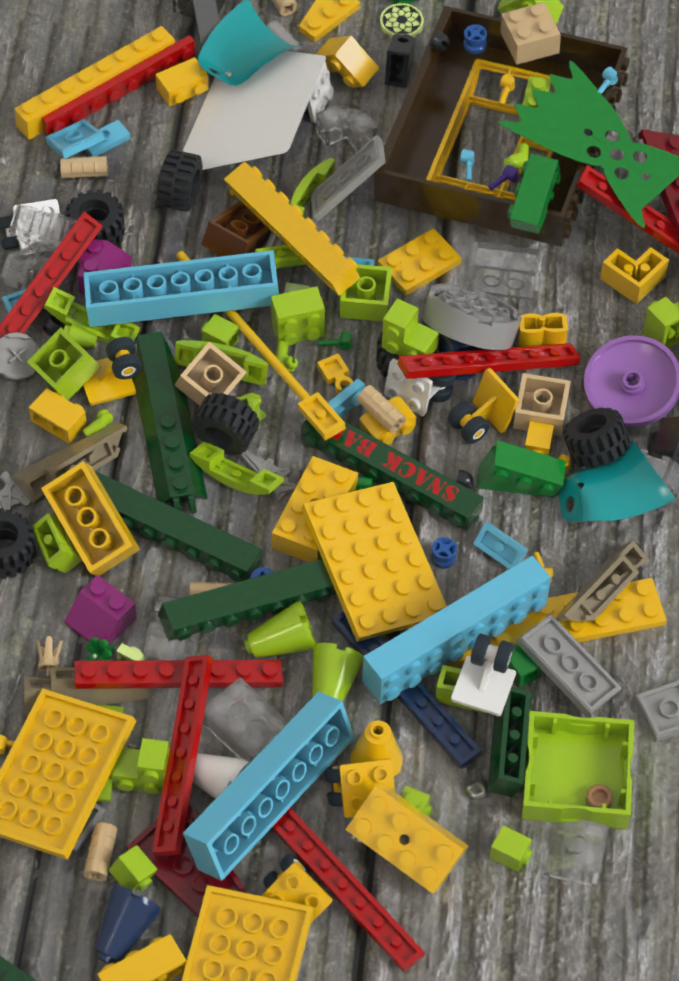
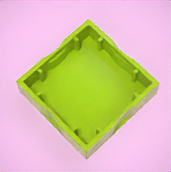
M530 711L521 819L628 829L631 817L632 779L630 765L633 757L635 720L606 717L581 718L561 713ZM599 784L608 787L613 794L611 807L606 808V804L603 803L601 808L587 806L586 795L589 788Z

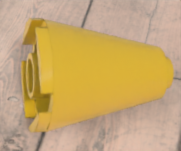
M383 721L370 722L352 749L350 763L389 758L393 763V774L395 777L401 771L403 756L398 743L387 723Z

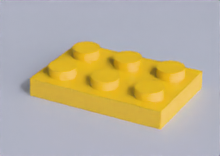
M434 228L378 260V266L392 267L391 281L405 296L462 263L461 256Z

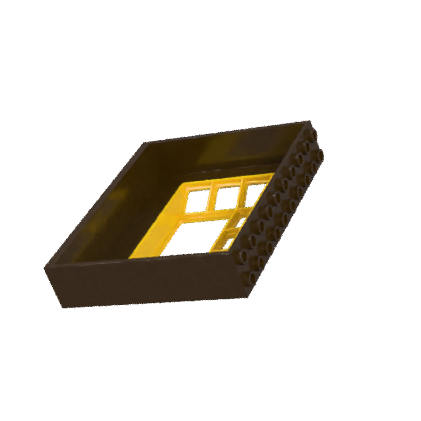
M444 6L384 146L386 162L374 172V201L562 247L565 238L569 239L571 235V221H576L579 210L577 205L578 203L582 204L585 192L575 185L582 170L587 165L595 169L596 165L585 164L562 156L520 136L514 154L517 153L519 144L526 143L530 148L547 151V158L555 159L559 162L561 179L559 184L555 183L552 191L554 192L553 200H549L548 212L539 234L511 227L510 218H507L510 205L515 204L517 197L514 196L513 192L507 191L510 180L507 179L503 182L500 189L495 188L491 191L488 186L443 176L442 173L470 105L519 116L515 106L506 104V101L504 106H500L498 104L499 101L474 96L481 70L504 75L508 74L513 78L517 77L529 80V76L550 79V74L572 79L569 61H572L593 85L599 89L605 81L602 78V73L606 68L612 67L617 71L618 81L614 85H609L602 95L616 112L615 103L620 102L622 96L621 87L626 86L629 75L625 73L630 63V58L627 57V47L560 32V52L558 54L516 64L501 34V18ZM474 24L483 26L487 31L486 49L478 54L469 53L464 48V30ZM438 31L446 34L450 40L449 45L444 44V47L447 48L444 51H437L430 47L431 41ZM590 129L584 130V134L587 136L593 134ZM590 146L587 148V154L591 157L597 158V152L601 153L598 147Z

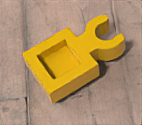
M339 353L317 362V368L328 385L335 383L337 394L342 392L341 386H349L353 383V380L348 377L350 370Z

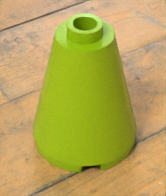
M301 601L295 602L247 633L248 639L244 640L248 654H254L255 658L313 651L317 642L315 636H312V627Z
M317 643L313 650L312 698L319 691L343 702L363 665V655L349 647H346L344 651L336 649L337 644Z

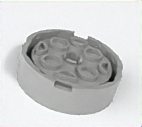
M436 284L430 288L421 315L423 321L429 327L453 340L483 349L506 350L513 346L522 320L521 316H517L518 311L513 306L479 290L473 289L472 292L460 290V285Z

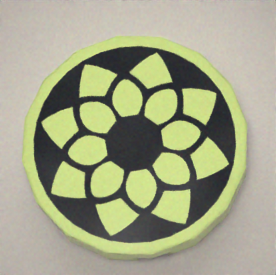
M393 4L385 8L381 13V31L389 35L391 39L394 34H407L416 38V35L423 30V15L416 7L410 4Z

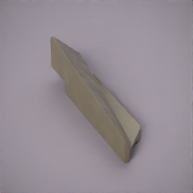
M117 422L13 474L12 478L31 502H35L44 495L42 487L84 461L92 466L95 471L118 457L120 451L118 444L122 433L127 431V427Z

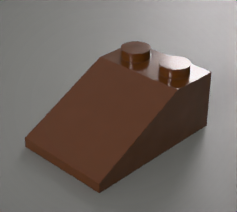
M240 201L208 222L201 245L208 248L210 252L220 256L255 253V249L261 248L268 240L271 230Z

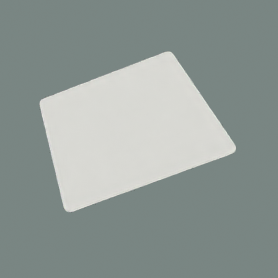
M286 51L265 64L242 84L236 86L228 85L215 77L183 152L200 155L203 170L287 152L294 139L326 57L324 55ZM230 71L225 72L228 76L232 74Z

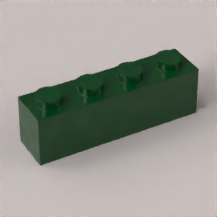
M511 687L502 715H494L488 792L513 797L524 783L531 700L530 691Z

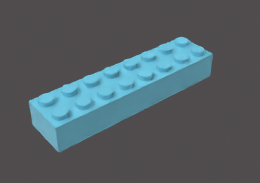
M273 250L84 273L86 310L90 327L271 306V296L279 294Z
M532 555L363 656L362 682L379 704L386 700H394L401 691L408 687L413 688L417 686L429 674L435 675L438 673L442 665L461 659L464 653L473 649L476 638L480 633L490 637H497L510 625L519 624L530 613L542 610L548 600L550 575Z
M318 691L186 829L183 835L199 871L222 881L355 739L341 700Z

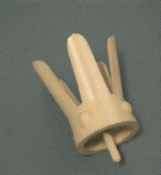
M47 636L45 648L40 646L39 640H36L40 659L38 670L47 673V676H49L50 668H58L59 654L63 644V640H61L53 652L51 636Z

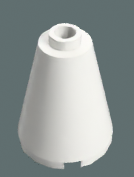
M197 753L193 783L216 799L252 761Z

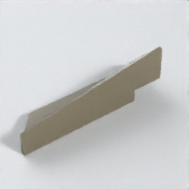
M633 540L618 547L555 619L557 621H594L639 573L637 568L647 562L649 558Z
M50 668V678L23 677L25 716L29 715L42 688L94 705L150 699L151 688L75 689L74 668Z

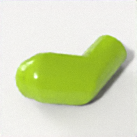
M526 143L519 144L517 153L504 159V168L507 165H512L517 169L522 168L524 161H528L529 145Z
M278 341L275 356L289 372H292L298 366V360L296 358L292 359V356L287 355L288 342Z
M107 409L100 410L97 413L98 419L83 429L87 437L112 424L113 415Z

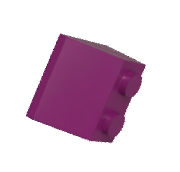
M93 239L81 255L78 271L79 293L85 294V272L131 267L132 256L108 240Z
M96 575L79 592L64 623L89 643L90 638L97 637L99 640L106 639L108 644H111L137 619L136 606L132 600L99 575Z

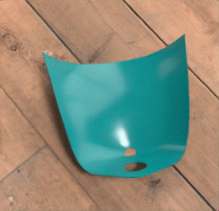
M244 0L230 11L210 33L198 56V62L201 68L228 85L236 86L245 82L256 71L277 56L303 44L297 46L290 45L279 38L262 22L250 1ZM208 68L215 70L220 75L211 72ZM230 71L232 74L228 76L225 72Z
M633 440L629 443V448L625 450L626 453L616 461L596 468H586L565 477L564 485L558 492L563 519L568 522L626 519L659 508L673 501L675 496ZM583 483L584 486L580 489L577 484ZM569 497L574 499V508L571 512H568L566 508Z

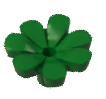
M90 638V643L86 645V650L91 653L86 657L87 661H110L109 658L115 652L114 646L108 644L106 639Z

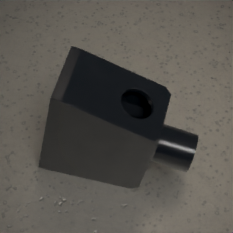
M407 34L393 35L387 50L384 84L402 88L407 87L414 62L416 38ZM398 63H402V70L396 69L395 66Z
M679 416L665 418L659 430L651 434L652 450L676 464H679Z

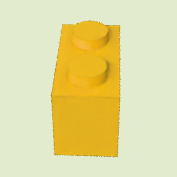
M194 57L157 73L156 88L169 107L209 90L208 74L201 68L199 62Z
M48 388L29 406L31 422L67 444H70L87 425L86 411L82 406L71 403L63 395L61 396L58 392H53Z

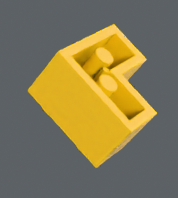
M352 36L329 38L316 53V55H324L326 57L325 62L329 73L339 72L343 77L344 83L352 88L364 87L379 69L378 65Z
M650 247L635 261L617 248L603 261L600 280L635 304H638L666 277L669 259Z

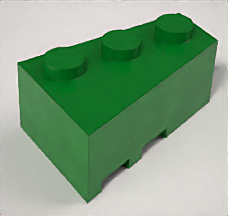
M530 154L529 160L523 163L521 175L524 176L522 182H518L516 185L514 196L517 198L515 204L510 205L507 218H510L511 227L539 234L548 212L549 200H553L554 192H552L555 183L559 184L561 177L558 160Z
M497 440L479 463L476 488L554 497L564 485L566 461Z

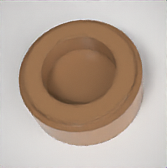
M599 784L589 788L586 795L587 806L601 808L603 803L606 804V808L611 807L613 794L608 787Z

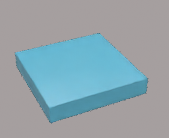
M85 119L45 137L47 145L64 159L105 140L103 133Z

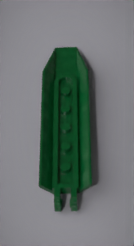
M162 332L138 335L136 355L140 359L142 369L135 376L134 385L157 500L165 504L171 501L174 508L182 511L179 501L188 500L191 514L197 513L195 496L202 499L208 498L202 469L190 458V452L197 445L186 394L174 385L181 373Z

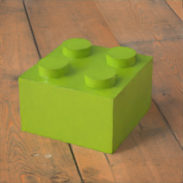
M357 264L358 268L356 271L360 279L341 294L340 318L383 322V318L389 308L392 267Z
M317 286L271 296V325L277 342L283 340L288 342L290 346L298 342L313 341L324 337L325 307Z
M61 327L27 361L66 400H69L101 367Z

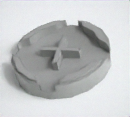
M17 332L9 333L0 338V375L5 379L12 381L25 380L36 371L27 363L39 350L38 345L35 344L31 337Z

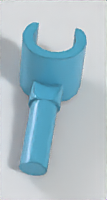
M612 67L606 68L602 73V78L605 81L599 87L598 93L602 94L609 85L617 83V71Z
M463 149L460 163L466 164V181L470 182L472 181V167L475 162L474 151Z

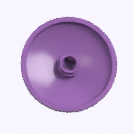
M638 335L613 339L601 346L587 364L584 374L586 397L593 409L603 407L619 411L625 427H641L652 424L664 417L674 407L679 398L678 361L665 345L655 339Z

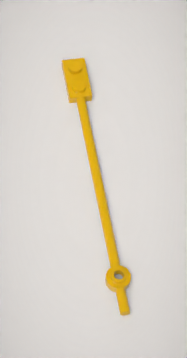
M180 251L176 255L179 261L191 260L184 251ZM235 310L224 311L300 398L301 402L297 403L298 410L324 440L346 429L345 422L318 392L310 396Z

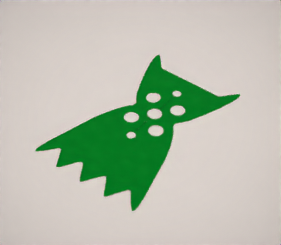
M569 61L572 79L550 74L549 77L554 86L555 93L532 89L538 107L534 108L515 103L514 106L521 122L498 121V123L557 154L585 164L602 167L607 181L624 208L639 226L645 228L641 211L679 176V156L646 144L633 143L629 139L628 132L613 107L601 93H598V89L572 61ZM590 129L593 134L587 136L584 134V130ZM609 130H614L619 134V140L615 142L609 141L605 133ZM590 146L598 147L601 150V155L597 158L591 157L587 154V148ZM612 149H620L624 153V158L615 160L610 156V151ZM641 151L645 153L647 160L643 163L635 161L633 159L634 152ZM619 167L624 168L628 171L629 176L626 179H619L615 176L614 170ZM643 173H647L650 175V179L644 180L641 176Z

